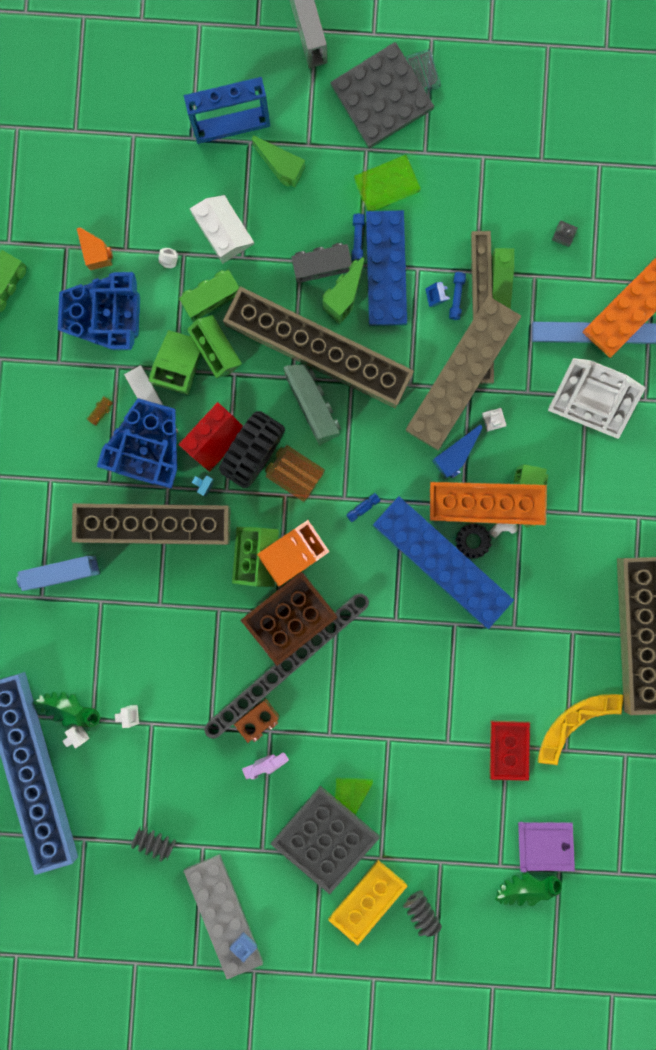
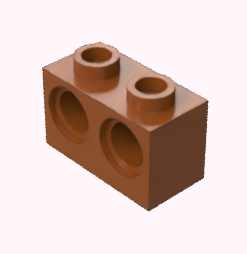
M265 698L237 720L234 726L247 743L251 740L256 742L263 736L262 732L265 729L271 730L278 724L279 715ZM264 711L269 712L271 718L263 720L260 714ZM251 723L255 726L256 730L248 732L245 725Z

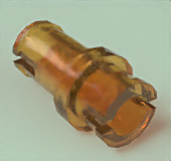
M103 396L100 402L97 401V406L87 417V420L97 426L103 416L109 413V408L114 403Z

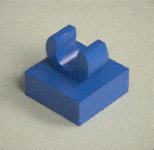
M436 282L425 288L429 307H435L450 299L449 296H445V290L448 288L443 286V282Z

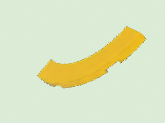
M604 694L593 696L565 710L547 731L539 750L537 762L558 765L561 750L568 736L591 718L609 714L622 715L624 695Z

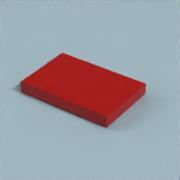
M491 721L490 780L529 781L530 722Z

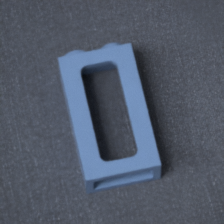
M85 556L19 571L17 584L22 591L100 575L96 556Z

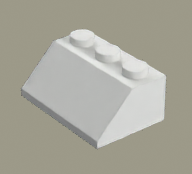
M225 195L206 198L190 208L194 219L222 264L254 245L252 238Z

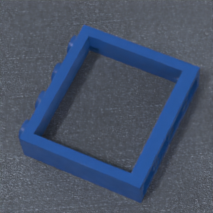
M262 77L183 95L197 144L270 127L267 97ZM255 100L260 102V107L202 121H197L196 114ZM264 117L266 122L260 123L259 118ZM204 131L205 136L199 137V132Z

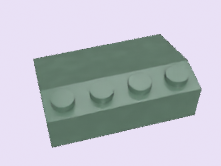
M306 364L283 367L286 379L318 444L321 445L340 436L339 430H341L337 419L333 420L330 415L333 411L328 402L325 403L322 398L324 392L321 386H316L313 380L316 376L312 368L308 369Z

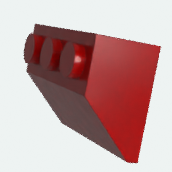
M217 402L178 445L207 471L211 472L225 456L243 425Z

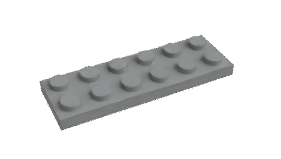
M216 855L185 868V876L226 979L263 965L258 947L244 963L229 949L231 944L243 932L254 942L255 940L221 855Z

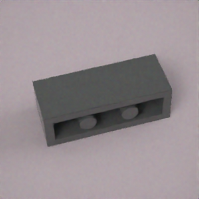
M343 243L334 244L331 248L326 249L318 247L308 253L300 251L291 256L297 283L348 273L350 271L349 267L352 264L348 244L343 245Z

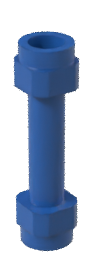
M359 213L353 215V226H355L354 249L351 255V261L353 262L355 260L359 261L363 257L361 243L365 215Z
M455 272L453 304L449 310V319L460 320L462 286L466 280V274L463 272Z

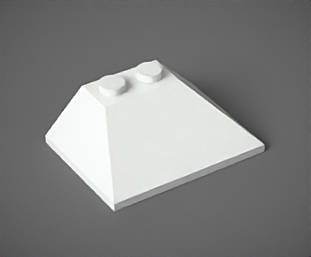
M573 358L548 411L619 439L646 388L626 374L591 360Z

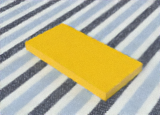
M377 860L330 915L328 921L358 946L408 886L381 861Z

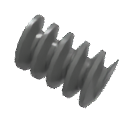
M140 826L133 839L131 848L134 849L139 845V852L146 848L145 854L147 856L153 851L152 858L155 859L160 855V862L165 858L168 860L176 840L174 839L169 844L168 836L161 840L162 833L154 837L155 830L148 834V827L141 831Z
M420 890L413 893L407 899V902L404 903L403 907H410L407 911L408 915L414 914L411 922L418 921L414 925L415 929L422 928L419 930L418 935L430 937L437 934L441 930L442 925L438 923L439 920L431 909L430 903L427 902L426 896Z

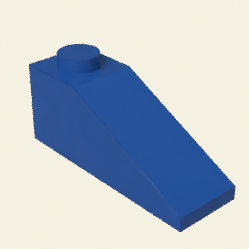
M481 425L432 460L445 479L449 476L454 478L461 473L459 469L464 465L483 428Z

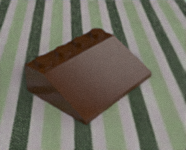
M301 571L240 621L276 666H278L338 618V616Z

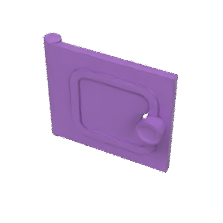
M518 822L521 872L575 871L572 822Z

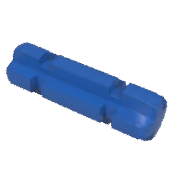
M376 493L372 494L368 500L366 499L356 506L355 510L348 512L347 518L351 522L355 521L359 515L361 516L371 509L372 505L379 503L380 498Z

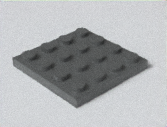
M396 42L330 82L331 87L369 149L434 109L433 103Z
M319 786L271 841V845L328 894H331L379 840L380 835L322 786Z

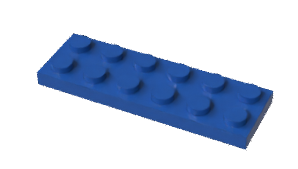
M404 210L366 211L369 326L407 325Z

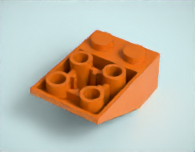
M307 520L257 555L277 585L281 586L329 553V550L309 520Z

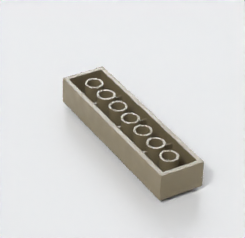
M489 296L486 298L407 426V433L439 451L516 327L521 315Z
M73 503L72 542L230 545L231 507L220 505Z
M656 557L617 558L624 712L629 715L656 714Z

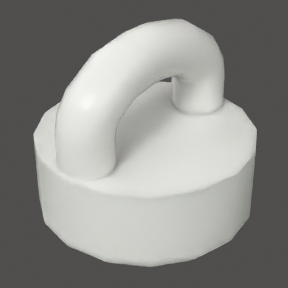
M170 248L161 249L159 252V263L165 268H174L177 264L178 253Z

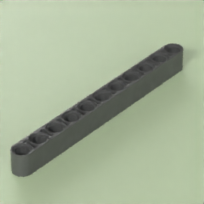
M357 593L334 613L338 618L333 621L336 624V630L328 632L324 628L316 634L322 638V642L318 645L313 644L311 639L302 646V648L307 650L305 657H299L295 651L285 659L292 662L293 667L290 670L284 669L282 663L278 666L274 664L206 724L204 729L206 736L212 739L219 737L366 610L369 605L367 596ZM357 597L365 599L363 607L355 606L354 602ZM347 609L351 612L349 619L343 620L340 617L342 610ZM275 673L278 676V680L270 682L267 677L268 674ZM261 686L263 693L256 695L253 692V687ZM239 699H246L249 705L241 707L238 702ZM224 712H232L234 719L227 720L224 717ZM216 724L219 727V731L214 733L210 730L209 726Z

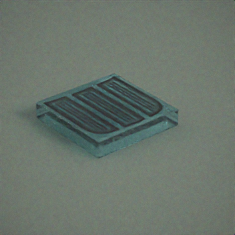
M430 49L405 56L425 92L441 87Z

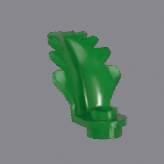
M52 692L51 697L49 693H46L44 698L40 695L38 699L33 700L36 709L40 708L42 713L47 711L46 716L54 714L53 720L55 722L62 719L64 727L72 724L82 727H94L100 721L99 712L94 708L81 706L75 694H71L68 699L65 692H61L59 698L56 692Z
M523 873L521 880L514 875L512 876L513 884L509 880H505L506 887L500 885L501 891L497 890L495 900L504 905H507L508 902L509 905H513L517 900L518 906H522L527 901L529 906H535L541 900H549L559 895L562 890V883L555 876H549L544 880H537L529 873Z

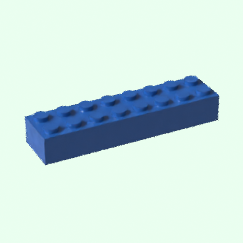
M400 496L393 501L372 525L485 628L489 629L513 603V598Z

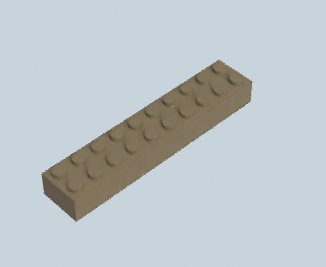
M241 286L223 320L226 327L302 364H306V366L395 409L414 372Z

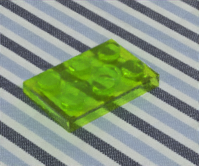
M407 155L354 176V181L367 211L377 210L421 190Z

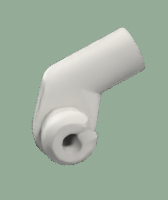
M497 523L489 533L493 538H496L502 531H509L513 534L517 532L518 526L516 524Z

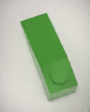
M253 135V147L280 182L288 187L290 185L296 187L305 169V160Z
M495 248L491 255L492 299L511 309L514 248Z

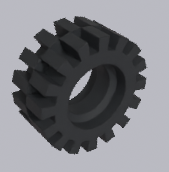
M469 524L462 527L457 533V538H455L456 548L468 558H479L488 553V549L492 545L490 544L492 538L484 526ZM470 534H477L480 537L481 543L479 547L475 549L468 547L466 539Z

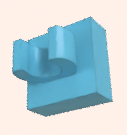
M207 475L204 480L195 476L192 481L193 484L199 486L197 493L205 497L215 482L214 479Z

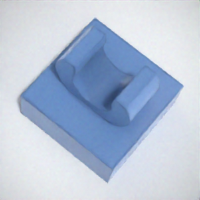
M243 932L231 944L229 949L244 963L257 949V944Z

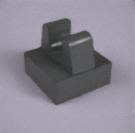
M560 220L552 240L570 247L578 227Z

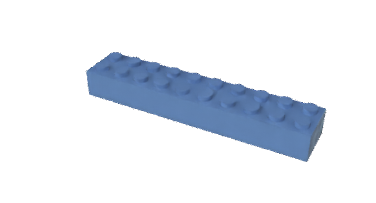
M23 672L0 679V756L34 875L73 864L78 858V854L35 704H33V697L26 673Z

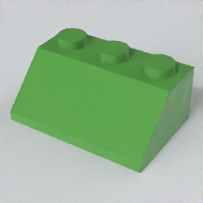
M236 527L232 584L275 587V580L257 554L278 540L279 529Z

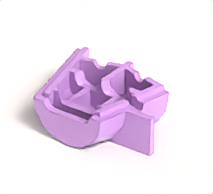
M284 752L277 756L274 754L256 760L253 765L242 768L246 779H256L262 773H273L287 763L289 759Z

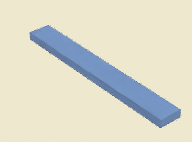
M533 322L532 342L593 343L582 333L590 323ZM644 323L626 343L656 344V324Z

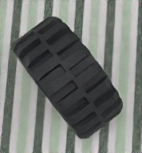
M262 411L253 413L226 452L219 467L220 473L242 488L250 487L280 443L285 433L284 426Z

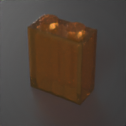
M286 444L284 448L281 446L275 456L278 458L275 463H270L266 468L265 472L267 475L265 477L305 503L325 473V469Z

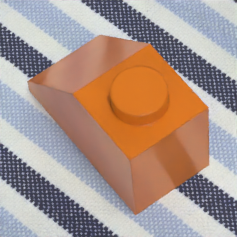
M77 228L85 265L91 271L111 266V259L113 258L111 247H107L104 241L84 229Z

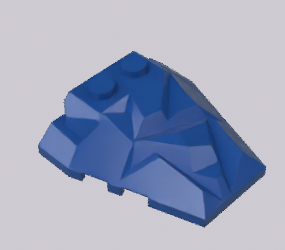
M114 272L109 274V277L101 280L97 278L87 285L83 286L80 284L59 292L57 330L111 350L132 349L134 339L139 335L140 294L137 292L135 273Z
M138 398L125 415L122 424L113 432L112 438L103 446L97 467L172 489L177 474L176 409Z

